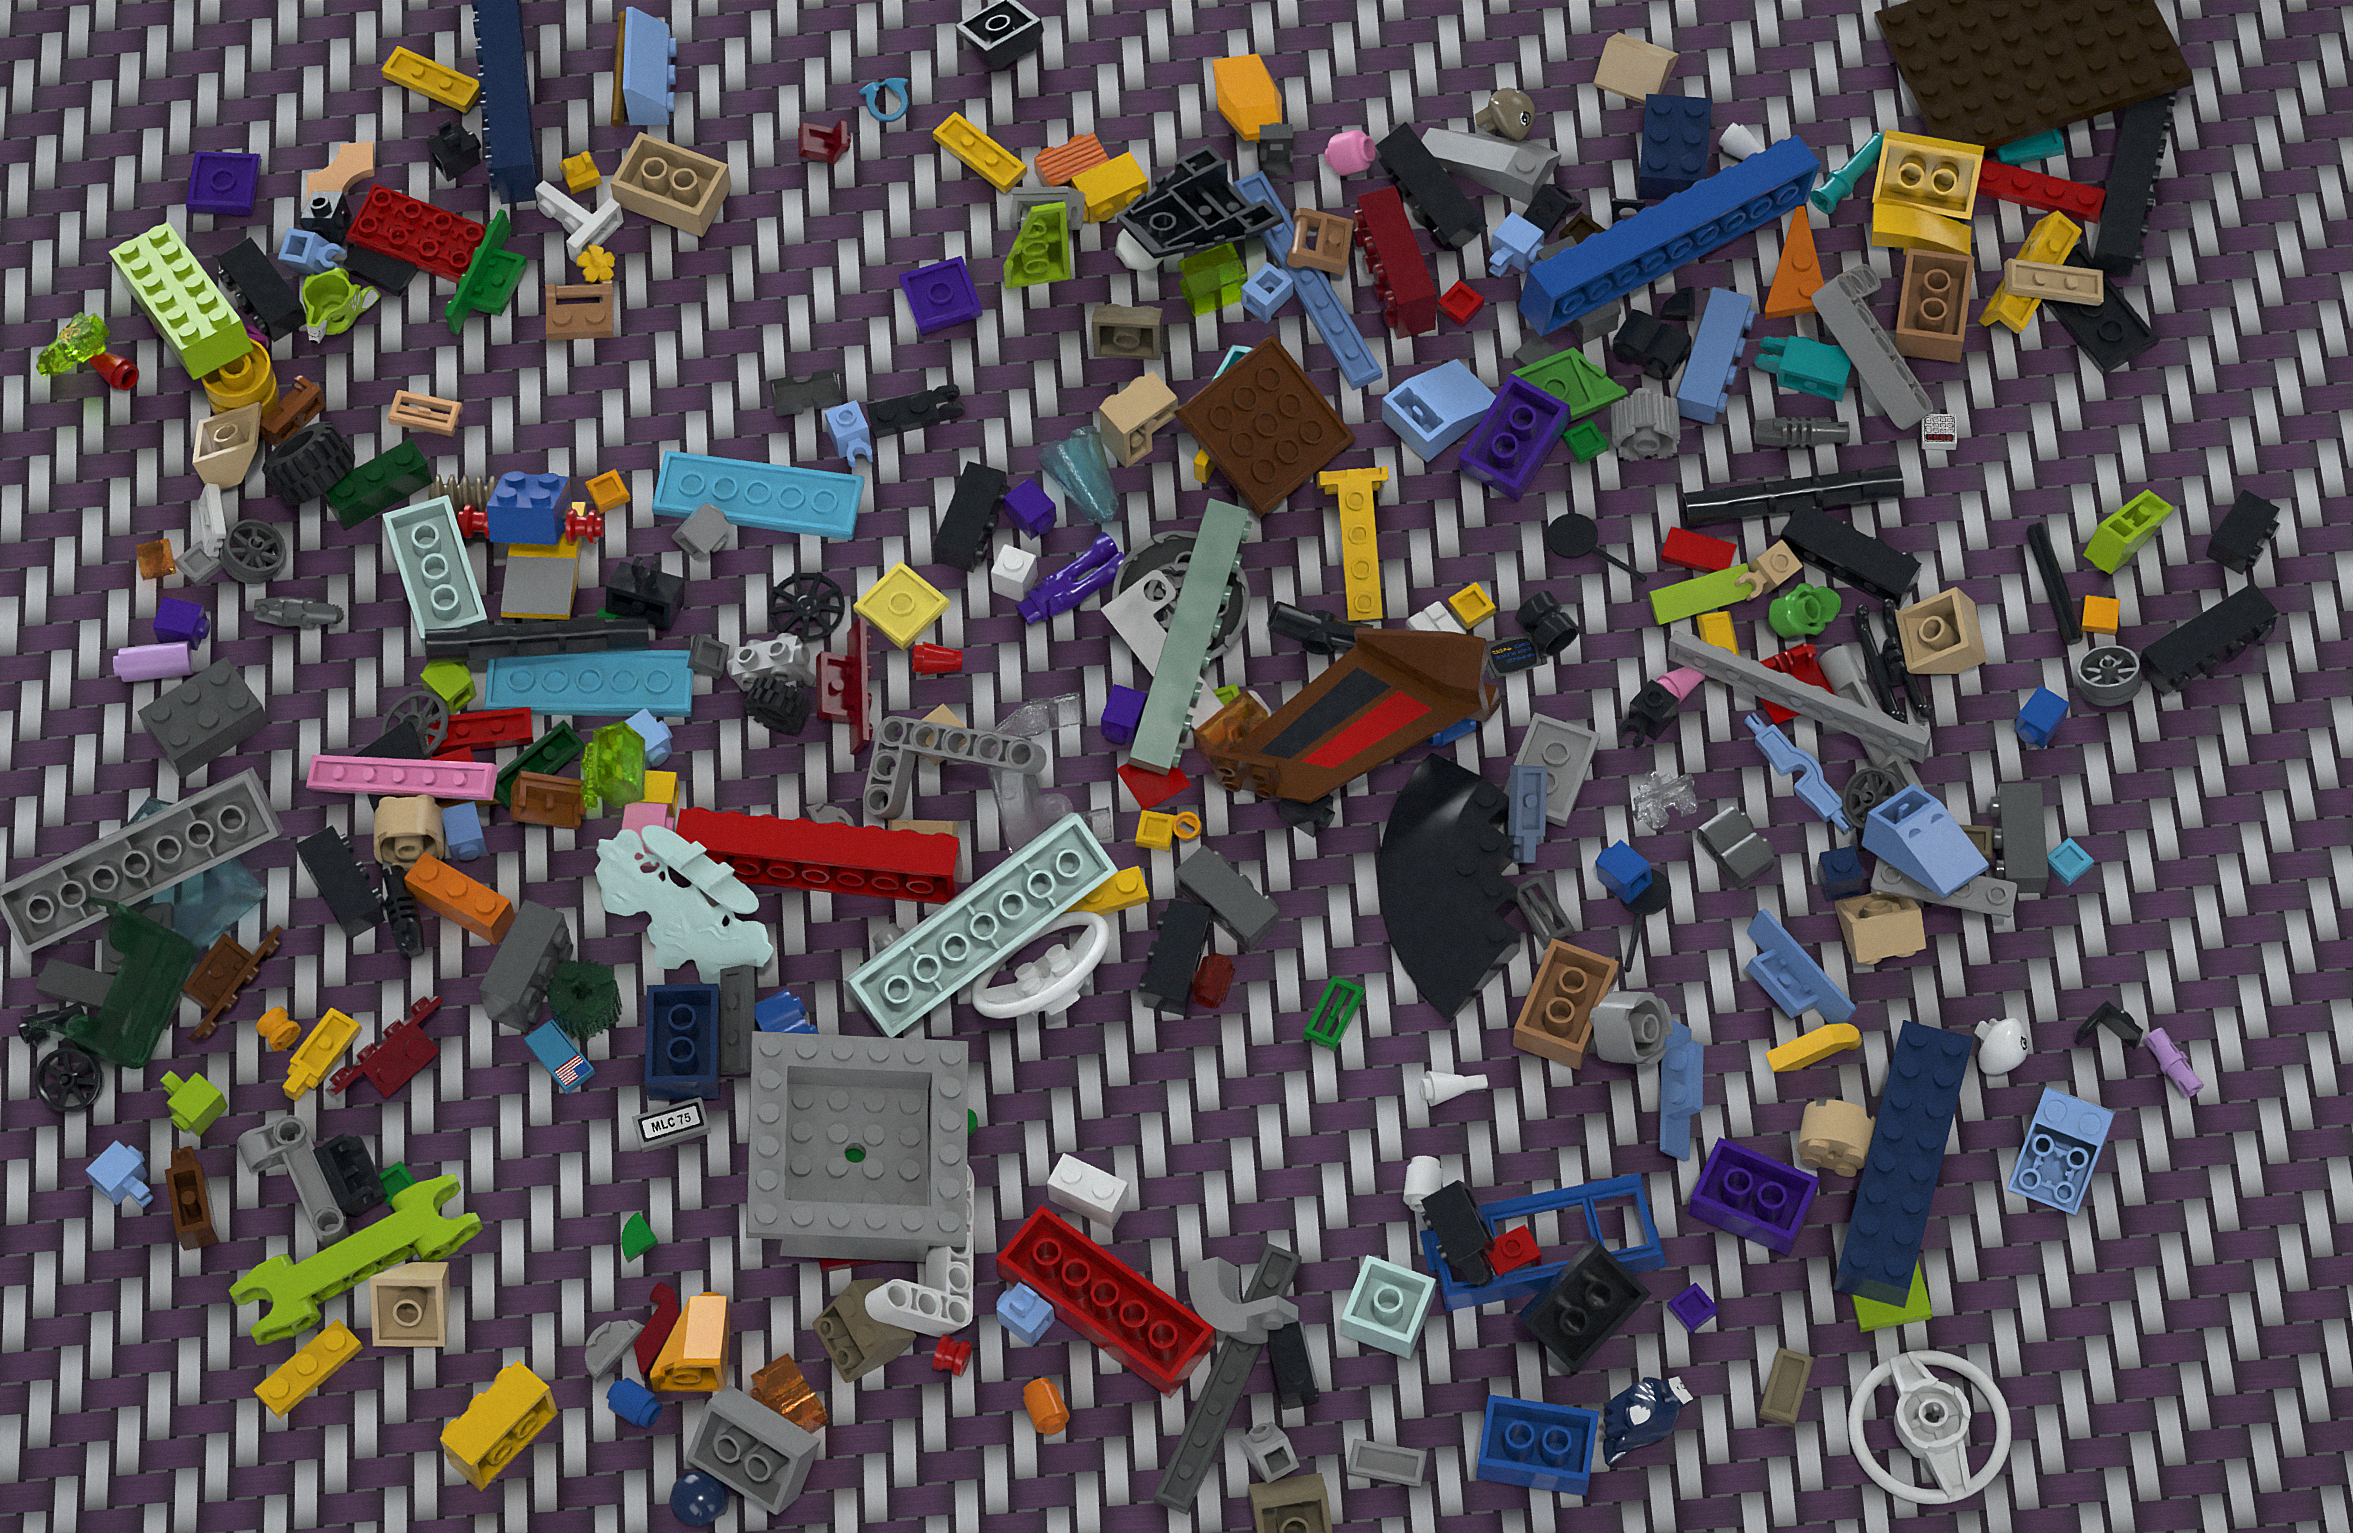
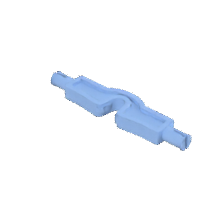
M1751 713V717L1750 715L1747 716L1744 723L1756 735L1755 745L1767 757L1778 775L1786 776L1796 770H1801L1805 773L1794 785L1796 795L1808 804L1824 822L1832 820L1843 834H1847L1848 830L1851 831L1855 825L1848 820L1843 812L1842 799L1825 782L1822 769L1816 759L1808 752L1795 748L1774 724L1767 727L1756 713Z

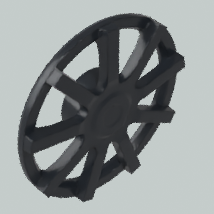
M795 572L779 583L777 587L773 588L768 603L770 620L778 632L790 633L788 632L789 628L799 620L803 622V636L797 635L801 641H814L829 635L838 627L844 616L845 600L839 585L824 576L823 573L797 574ZM814 580L809 592H804L800 581ZM820 582L831 588L818 596L815 595ZM794 583L798 596H794L784 591V589ZM834 595L837 596L839 606L821 604L822 601ZM778 596L792 602L791 605L775 607ZM821 611L838 614L831 626L820 616ZM793 612L794 614L782 626L778 623L775 615ZM816 620L825 631L809 636V623Z

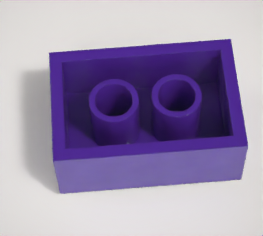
M1511 373L1459 454L1460 469L1519 502L1570 422V405Z
M1718 1137L1691 1196L1688 1215L1790 1256L1817 1196L1820 1178Z

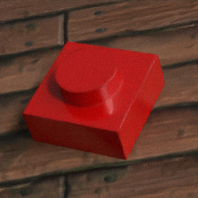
M1460 280L1437 301V309L1462 327L1484 306V298Z

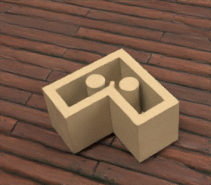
M1151 371L1144 377L1139 376L1135 378L1125 390L1117 395H1110L1099 406L1101 442L1125 468H1128L1153 451L1152 433L1176 417L1173 412L1178 409L1177 396L1154 371Z

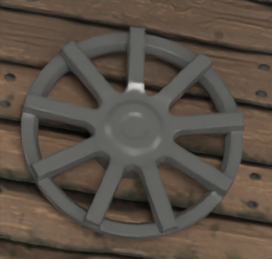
M416 691L403 696L390 708L381 728V737L394 729L387 728L393 714L401 719L399 725L405 720L413 723L424 755L429 759L442 740L448 736L446 730L450 712L443 700L436 694L428 691ZM418 697H428L429 700L425 708L419 714ZM410 699L412 711L404 715L397 708ZM436 703L440 712L427 718ZM441 720L439 730L429 728L430 725ZM425 736H435L433 742L428 746Z

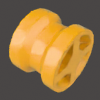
M281 1006L266 1012L259 1019L255 1028L260 1036L269 1039V1046L276 1052L282 1051L293 1044L301 1033V1027L297 1022L288 1019V1012Z

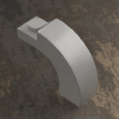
M1220 1257L1188 1264V1287L1196 1312L1203 1320L1226 1335L1244 1343L1261 1344L1268 1342V1329H1281L1283 1324L1298 1321V1306L1278 1295L1242 1304L1239 1295V1268Z

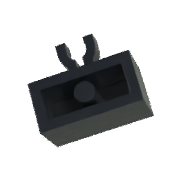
M636 556L632 564L620 561L606 585L605 612L623 617L646 615L649 624L670 629L684 605L685 578L660 572L661 562L654 561L650 569L645 568L642 565V557Z

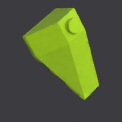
M1065 202L1031 207L1003 265L1006 289L1071 279Z

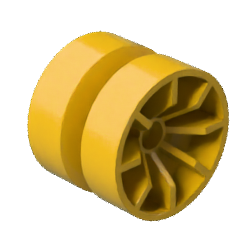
M249 338L254 350L201 377L211 409L215 415L260 402L262 406L261 417L264 418L278 404L280 396L279 386L269 355L259 342Z

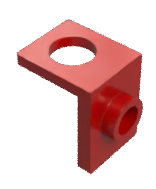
M1525 1224L1494 1238L1496 1241L1494 1250L1486 1256L1497 1277L1528 1263L1532 1267L1541 1266L1542 1254Z

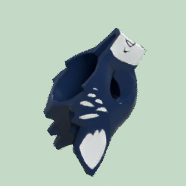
M1678 1376L1666 1380L1644 1377L1643 1382L1631 1384L1628 1389L1615 1396L1605 1405V1409L1609 1413V1416L1603 1419L1604 1423L1609 1426L1604 1431L1608 1437L1604 1439L1603 1443L1607 1466L1621 1460L1633 1448L1662 1441L1673 1432L1680 1410L1693 1399Z

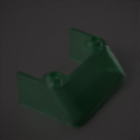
M89 897L88 904L114 917L109 930V942L115 950L124 954L125 957L96 1018L80 1013L73 1015L67 1021L65 1027L34 1019L30 1026L75 1049L83 1050L121 1067L134 1070L140 1069L148 1063L195 961L196 950L189 939L117 901Z

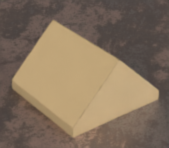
M1618 32L1607 38L1593 86L1645 104L1646 94H1661L1679 54Z

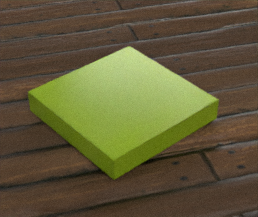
M1918 1259L1905 1308L1850 1294L1860 1333L1932 1319L1933 1314Z

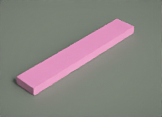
M312 755L306 788L315 792L414 797L427 794L434 798L493 800L499 767L493 763Z

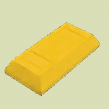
M1730 611L1696 616L1701 641L1715 647H1724L1733 654L1740 656Z

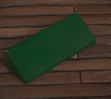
M562 720L497 773L493 797L510 809L511 785L520 771L551 775L585 747L584 743L566 721Z

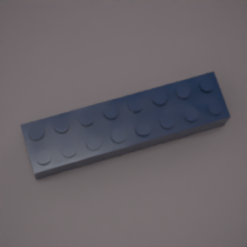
M471 0L472 10L475 12V19H473L474 34L478 46H475L478 65H480L478 81L483 100H480L482 117L485 120L483 135L485 147L488 150V155H485L487 172L488 175L490 174L492 192L499 193L501 205L537 200L535 188L539 185L521 0Z
M1903 1020L1833 1290L1905 1308L1973 1037Z

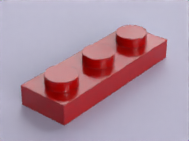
M531 707L449 715L446 730L448 736L442 740L432 754L448 753L469 746L471 750L533 744ZM441 720L430 725L429 728L439 730ZM428 735V746L433 742L435 736Z

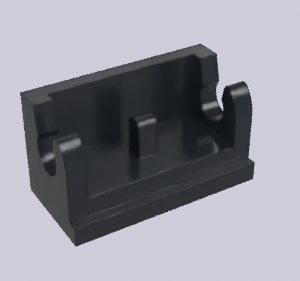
M346 1133L334 1137L323 1146L312 1150L339 1209L358 1217L388 1197V1193L361 1137L355 1136L348 1139Z

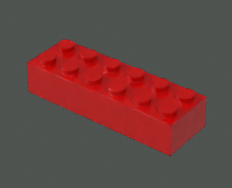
M1043 1205L1039 1206L996 1258L998 1275L1014 1287L1019 1282L1024 1286H1028L1039 1297L1053 1306L1056 1317L1170 1399L1215 1345V1328Z

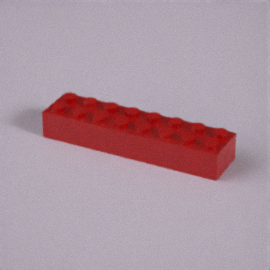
M703 807L680 808L676 834L690 844L695 841L699 842L707 848L704 855L718 865L722 862L727 863L735 869L732 876L743 884L945 905L959 895L963 872L960 841L958 837H953L947 833L940 832L930 835L920 834L911 829H901L899 831L884 830L875 825H867L864 828L854 827L838 821L826 824L816 823L807 818H797L795 820L779 819L771 814H763L759 817L744 815L739 811L733 810L721 813L712 812Z

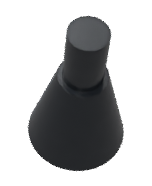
M77 1002L59 1011L52 1010L22 1015L20 1017L21 1024L17 1025V1029L25 1044L31 1043L36 1048L62 1028L65 1023L83 1016L84 1011L80 1003Z

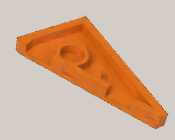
M1805 206L1796 207L1765 306V320L1818 312L1813 304L1812 294L1824 286V281Z

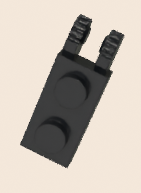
M958 385L938 386L933 391L931 389L866 404L874 438L877 439L939 425L942 421L960 417L965 413L964 405L961 402H949L941 405L938 409L936 407V404L958 398L960 396Z

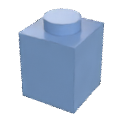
M474 801L442 809L443 824L453 861L473 860L480 854L488 853Z

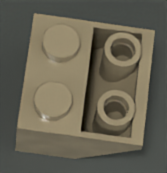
M883 1278L853 1280L812 1323L845 1383H850L896 1359L917 1337L913 1330L879 1322L868 1314L865 1308V1298L870 1291L886 1284Z

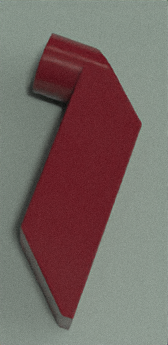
M662 1282L656 1284L650 1295V1301L657 1304L658 1308L633 1344L640 1374L644 1382L650 1376L658 1356L680 1317L674 1289Z

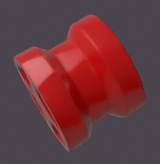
M943 1334L934 1354L933 1369L939 1371L948 1369L952 1371L953 1375L962 1377L971 1357L972 1342L966 1340L957 1342L953 1340L952 1336Z

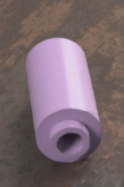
M180 641L119 648L118 656H113L115 676H121L123 682L193 675V657L190 642Z

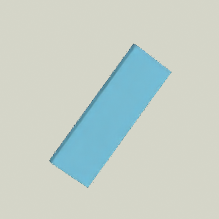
M665 450L652 504V512L656 515L687 519L696 508L708 503L718 507L725 514V520L732 525L852 540L865 480L864 476Z
M628 650L488 659L484 711L531 707L532 715L634 716L646 708L653 717H691L695 671L687 668L691 650Z

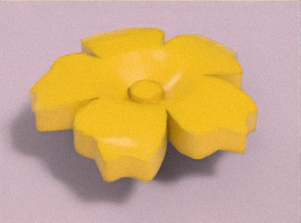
M596 244L588 245L587 251L582 252L576 258V265L585 268L582 274L585 276L586 282L593 284L597 278L602 282V280H611L614 276L611 268L615 265V257L611 252L604 253L603 247H599Z

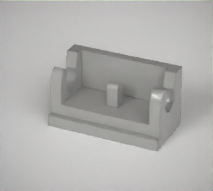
M1069 186L1012 188L1011 217L1013 222H1019L1021 218V227L1031 207L1065 202L1067 229L1082 230L1086 194Z

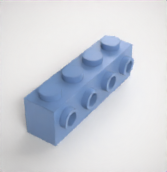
M1713 287L1676 397L1679 416L1714 425L1717 413H1724L1729 394L1724 392L1727 385L1733 386L1738 366L1733 364L1736 357L1742 358L1747 339L1742 337L1745 330L1751 331L1756 311L1751 310V296Z

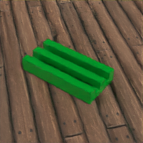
M1333 975L1303 1032V1039L1307 1041L1312 1039L1316 1041L1317 1045L1321 1047L1326 1045L1329 1047V1050L1336 1052L1365 995V988ZM1337 986L1343 988L1321 1032L1315 1031ZM1350 992L1354 993L1332 1038L1328 1037Z

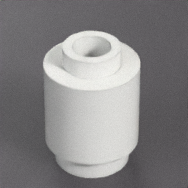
M1416 1156L1412 1158L1411 1164L1408 1165L1403 1201L1410 1206L1411 1210L1416 1212L1425 1211L1420 1200L1441 1189L1443 1170L1440 1168V1161L1430 1156Z

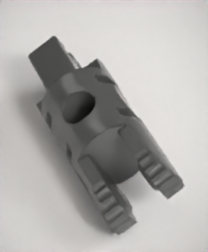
M292 596L255 599L254 620L277 624L280 627L299 626L314 629L316 624H338V622L344 619L343 616H345L343 614L344 611H342L339 605L318 603L316 598L311 597L295 598Z

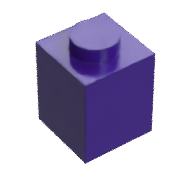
M1028 478L1003 497L1005 514L1030 540L1039 534H1046L1057 522L1056 504L1031 478Z
M163 597L153 623V629L160 643L189 641L191 649L198 651L201 640L206 639L208 636L210 620L207 619L203 605Z
M1114 684L1101 717L1102 735L1116 743L1128 742L1133 744L1146 704L1147 693Z

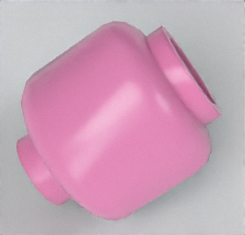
M1351 130L1332 136L1328 143V148L1325 150V159L1328 166L1332 167L1341 176L1367 171L1376 158L1374 141L1361 130Z

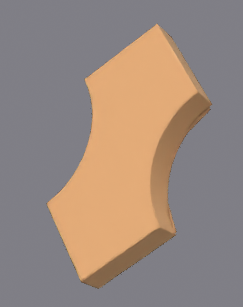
M373 142L340 144L337 157L328 167L321 171L307 174V202L312 191H343L345 196L349 188L355 183L375 176V148Z

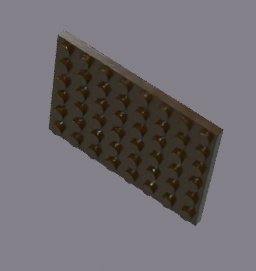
M1910 0L1874 12L1875 22L1929 136L1985 146L1984 151L2193 85V75L2154 0Z

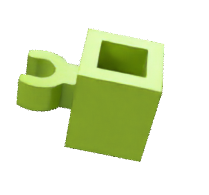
M170 1070L160 1080L165 1085L163 1089L172 1096L166 1102L172 1114L170 1120L184 1133L189 1129L199 1137L228 1108L222 1092L197 1072L186 1083Z

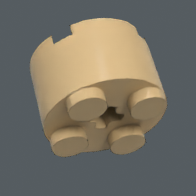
M427 794L416 797L395 798L389 796L382 798L379 801V807L374 813V856L376 860L381 864L385 860L392 863V866L401 865L404 871H410L423 852L435 858L439 857V860H441L444 856L443 811L435 804V798Z
M1827 1100L1826 1106L1816 1107L1817 1101L1810 1102L1804 1110L1797 1151L1801 1156L1800 1163L1809 1168L1824 1167L1833 1169L1838 1175L1844 1177L1855 1176L1858 1169L1865 1167L1876 1126V1118L1872 1116L1870 1120L1866 1117V1109L1845 1101Z

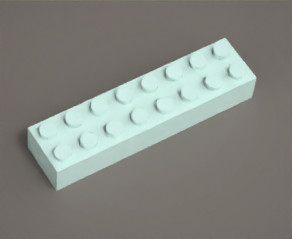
M1069 813L844 978L843 981L883 1037L893 1038L1114 875L1118 870L1078 813Z

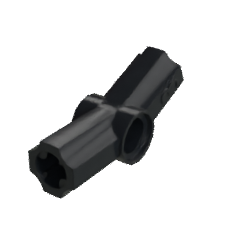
M1277 601L1273 605L1267 621L1268 631L1302 642V647L1306 651L1316 655H1326L1331 653L1332 650L1347 653L1356 645L1354 637L1355 628H1373L1371 624L1339 620L1335 614L1329 611L1312 610L1308 612L1281 601Z

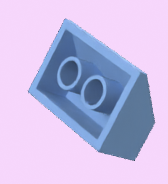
M626 7L623 93L630 126L669 125V112H675V93L670 92V84H676V66L671 65V57H677V39L671 38L668 24L634 7Z

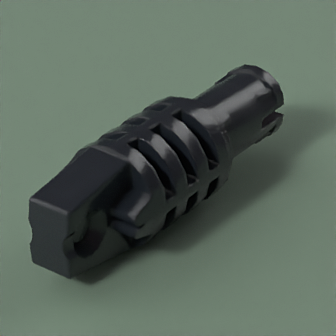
M401 865L390 866L391 875L388 868L382 871V877L384 878L388 894L385 900V908L391 933L400 954L407 959L425 951L423 926L416 897L407 890L404 881V868Z

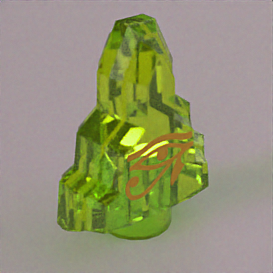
M80 311L72 318L71 323L60 331L57 339L44 348L37 356L38 363L36 368L42 376H57L75 363H83L93 355L101 354L107 349L104 339L110 336L111 332L95 312L87 317Z

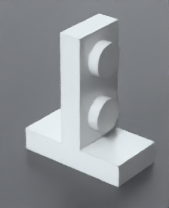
M544 180L535 188L539 210L546 217H554L560 221L563 227L572 234L566 243L569 257L575 263H577L576 258L582 252L587 251L588 245L596 244L600 246L624 222L620 204L611 197L592 215Z

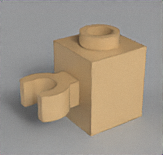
M1781 539L1748 565L1749 572L1740 576L1734 584L1739 586L1743 582H1749L1752 585L1753 591L1746 597L1747 601H1750L1760 595L1761 592L1766 595L1803 566Z

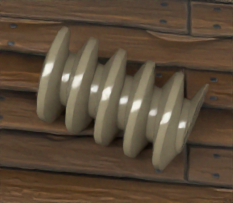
M437 474L434 482L430 484L428 500L449 495L455 517H458L459 511H464L466 504H473L476 511L479 509V511L485 512L486 505L497 486L495 476H491L488 484L484 485L481 475H477L474 485H470L468 476L464 475L461 483L457 484L454 475L450 474L447 484H443L441 475Z

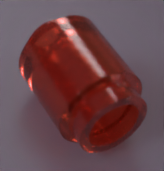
M1213 953L1211 956L1202 958L1192 987L1194 992L1193 1000L1197 1004L1206 1008L1217 1009L1220 1007L1221 1002L1226 1000L1236 971L1229 957Z

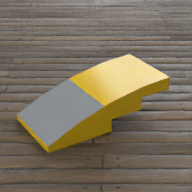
M572 502V508L577 510L578 515L586 516V502ZM563 532L557 545L510 543L503 587L501 617L569 620L579 579L578 564L583 546L582 537L578 536L575 543H568L566 534Z

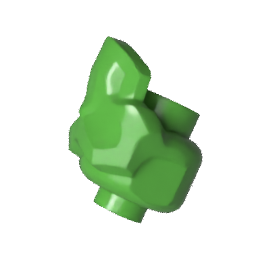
M1799 583L1787 595L1772 600L1769 607V623L1778 635L1784 638L1795 635H1818L1825 629V622L1833 621L1841 607V598L1830 588L1819 586L1814 589L1811 584Z

